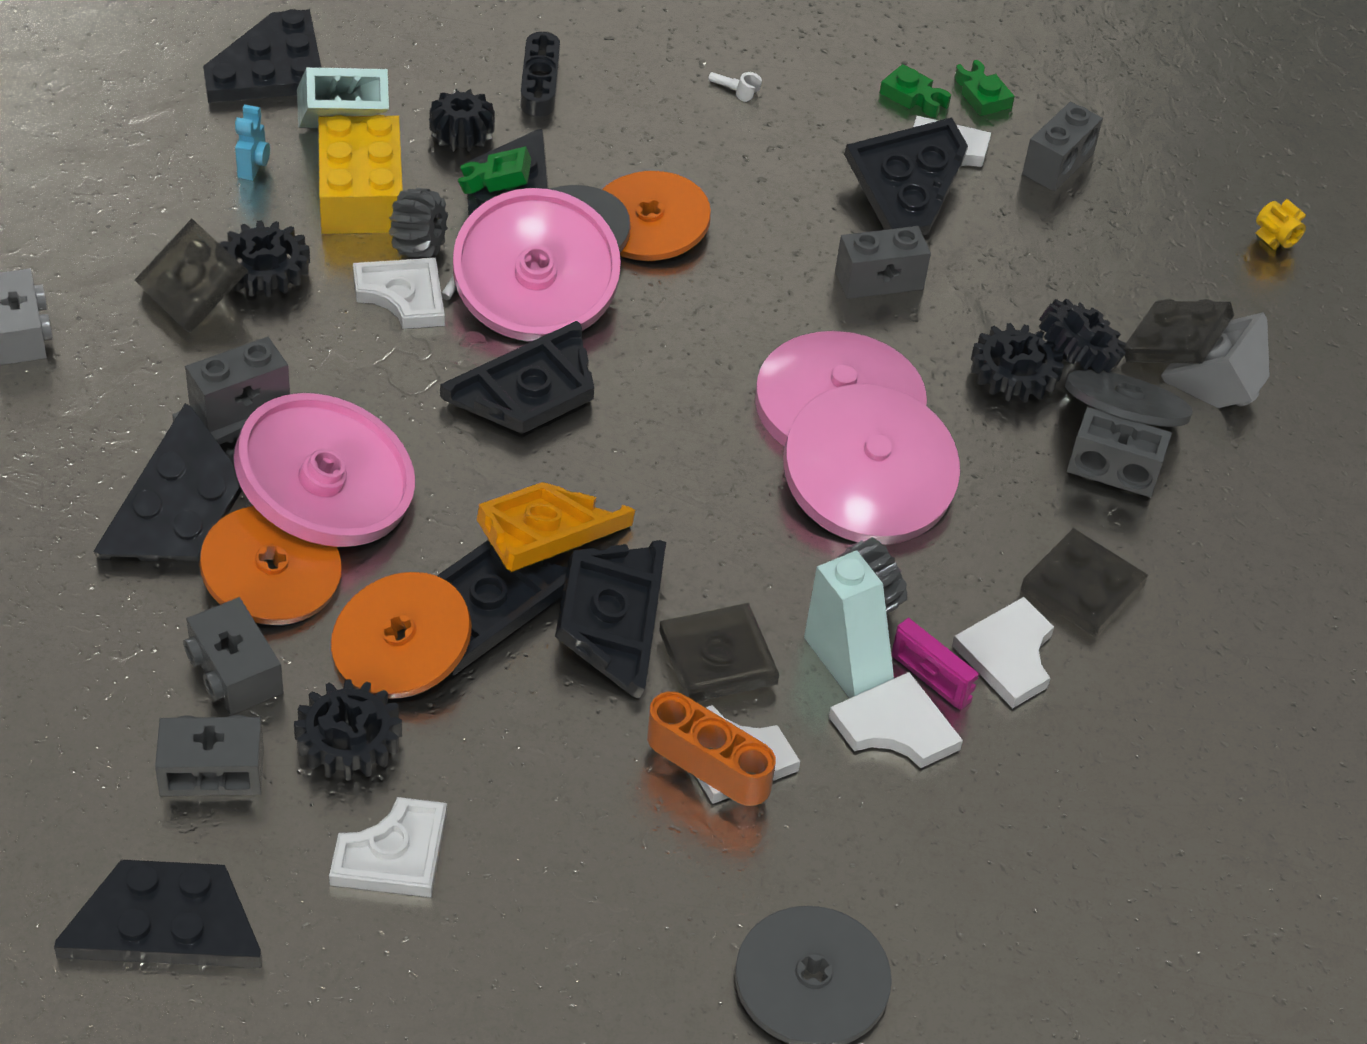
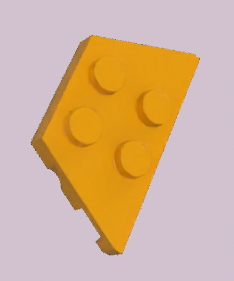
M541 482L479 504L477 522L506 569L513 572L632 526L635 509L622 505L619 510L614 512L596 508V497L580 492H570L562 487Z

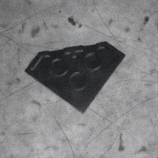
M290 9L270 13L203 66L208 103L297 95V88L306 67L322 68L310 9Z
M951 117L847 144L844 156L884 230L919 226L924 236L929 234L966 156L968 144Z

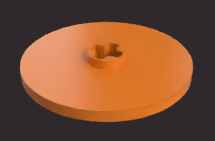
M642 171L622 176L610 182L602 189L617 197L626 207L630 217V237L626 246L620 252L622 257L640 261H656L678 256L696 246L705 236L710 226L711 209L707 196L699 186L683 176L664 171Z
M250 506L224 516L210 529L201 549L200 572L207 590L219 604L240 597L255 623L285 625L310 618L331 601L341 577V558L337 547L312 543L291 535L266 519L254 506ZM265 560H273L277 569H270Z
M404 572L383 577L360 590L339 614L331 638V651L334 663L345 680L351 679L354 689H360L365 682H370L371 694L375 695L385 690L388 692V699L404 698L419 694L444 680L462 660L471 637L472 624L469 609L459 591L452 584L438 576L422 572ZM402 629H406L404 633L405 637L401 640H397V632Z

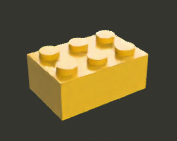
M318 116L321 234L389 233L391 228L389 217L393 213L392 204L394 201H397L400 191H403L399 116Z

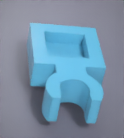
M246 104L243 106V118L237 117L235 121V130L239 134V140L235 146L238 178L253 181L260 167L266 166L269 160L270 144L265 142L264 125L260 124V107Z

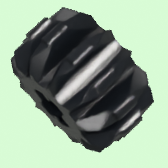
M454 88L452 94L440 93L439 100L432 101L429 110V129L431 137L438 139L439 146L451 145L453 152L458 148H465L470 152L472 146L484 147L485 141L492 139V134L495 130V111L493 104L486 101L485 94L473 95L471 89L466 92H459Z

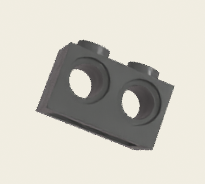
M1070 101L1030 138L1022 175L1055 192L1094 154L1103 118L1085 107Z
M1087 407L1067 472L1152 497L1172 432Z

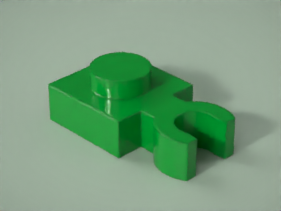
M979 60L973 61L971 71L965 70L961 64L956 65L954 79L959 85L963 86L961 94L979 116L1013 107L1015 98L1013 93L996 74L986 76L984 74L985 67Z
M904 64L881 81L879 92L908 109L918 105L922 107V111L926 115L933 118L938 117L940 106L946 109L949 107L951 94L941 88H932V79Z
M525 146L488 155L487 162L465 163L460 168L464 177L458 178V183L464 194L475 193L487 186L489 192L515 189L520 185L528 183L531 165L530 154Z

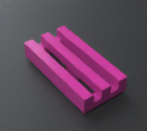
M909 617L897 626L891 656L961 711L972 702L973 696L971 693L975 691L976 684L974 682L978 679L979 673Z

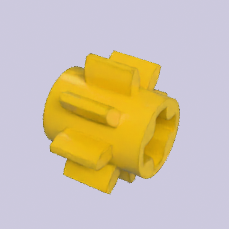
M1286 199L1282 205L1277 201H1272L1262 208L1256 218V224L1261 227L1256 232V235L1273 250H1276L1280 244L1284 248H1290L1305 233L1306 226L1301 221L1306 217V214L1289 199Z

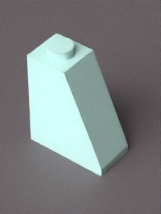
M306 67L297 88L298 128H319L318 116H374L388 111V69Z
M857 550L817 566L804 635L805 640L849 698L894 679L883 583Z

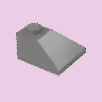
M1262 312L1197 328L1162 373L1161 377L1165 383L1217 408L1235 404L1241 407L1250 404L1257 399L1260 389L1270 377L1267 317Z

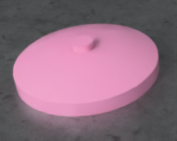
M518 189L500 194L486 201L462 225L456 238L453 252L455 285L459 296L468 310L480 322L495 332L523 341L532 342L575 321L581 324L582 331L591 326L610 306L615 296L620 276L621 260L619 247L612 230L602 216L578 198L550 189Z
M823 331L793 338L777 347L766 358L757 378L755 404L759 418L766 430L785 447L790 428L799 412L815 397L833 388L852 384L880 385L906 393L924 405L927 404V396L924 383L916 368L894 348L876 339L856 333Z
M852 384L833 388L807 403L799 412L790 428L783 455L785 477L792 495L800 507L826 530L854 542L865 541L873 537L883 545H890L911 540L927 532L939 522L949 508L956 493L960 476V461L955 442L939 417L912 396L893 388L874 384Z
M297 393L277 397L264 403L246 420L234 450L236 476L251 504L266 519L280 529L300 539L321 545L335 547L358 546L384 537L404 517L415 490V474L412 461L396 434L379 418L351 402L328 395Z

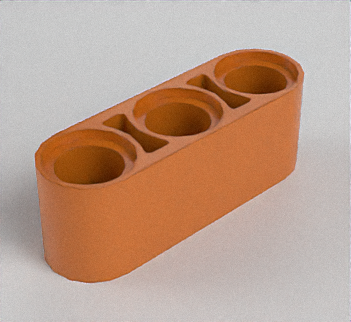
M668 691L660 693L652 700L649 712L647 741L655 752L740 804L755 806L762 804L768 799L772 789L776 757L771 748L681 693Z

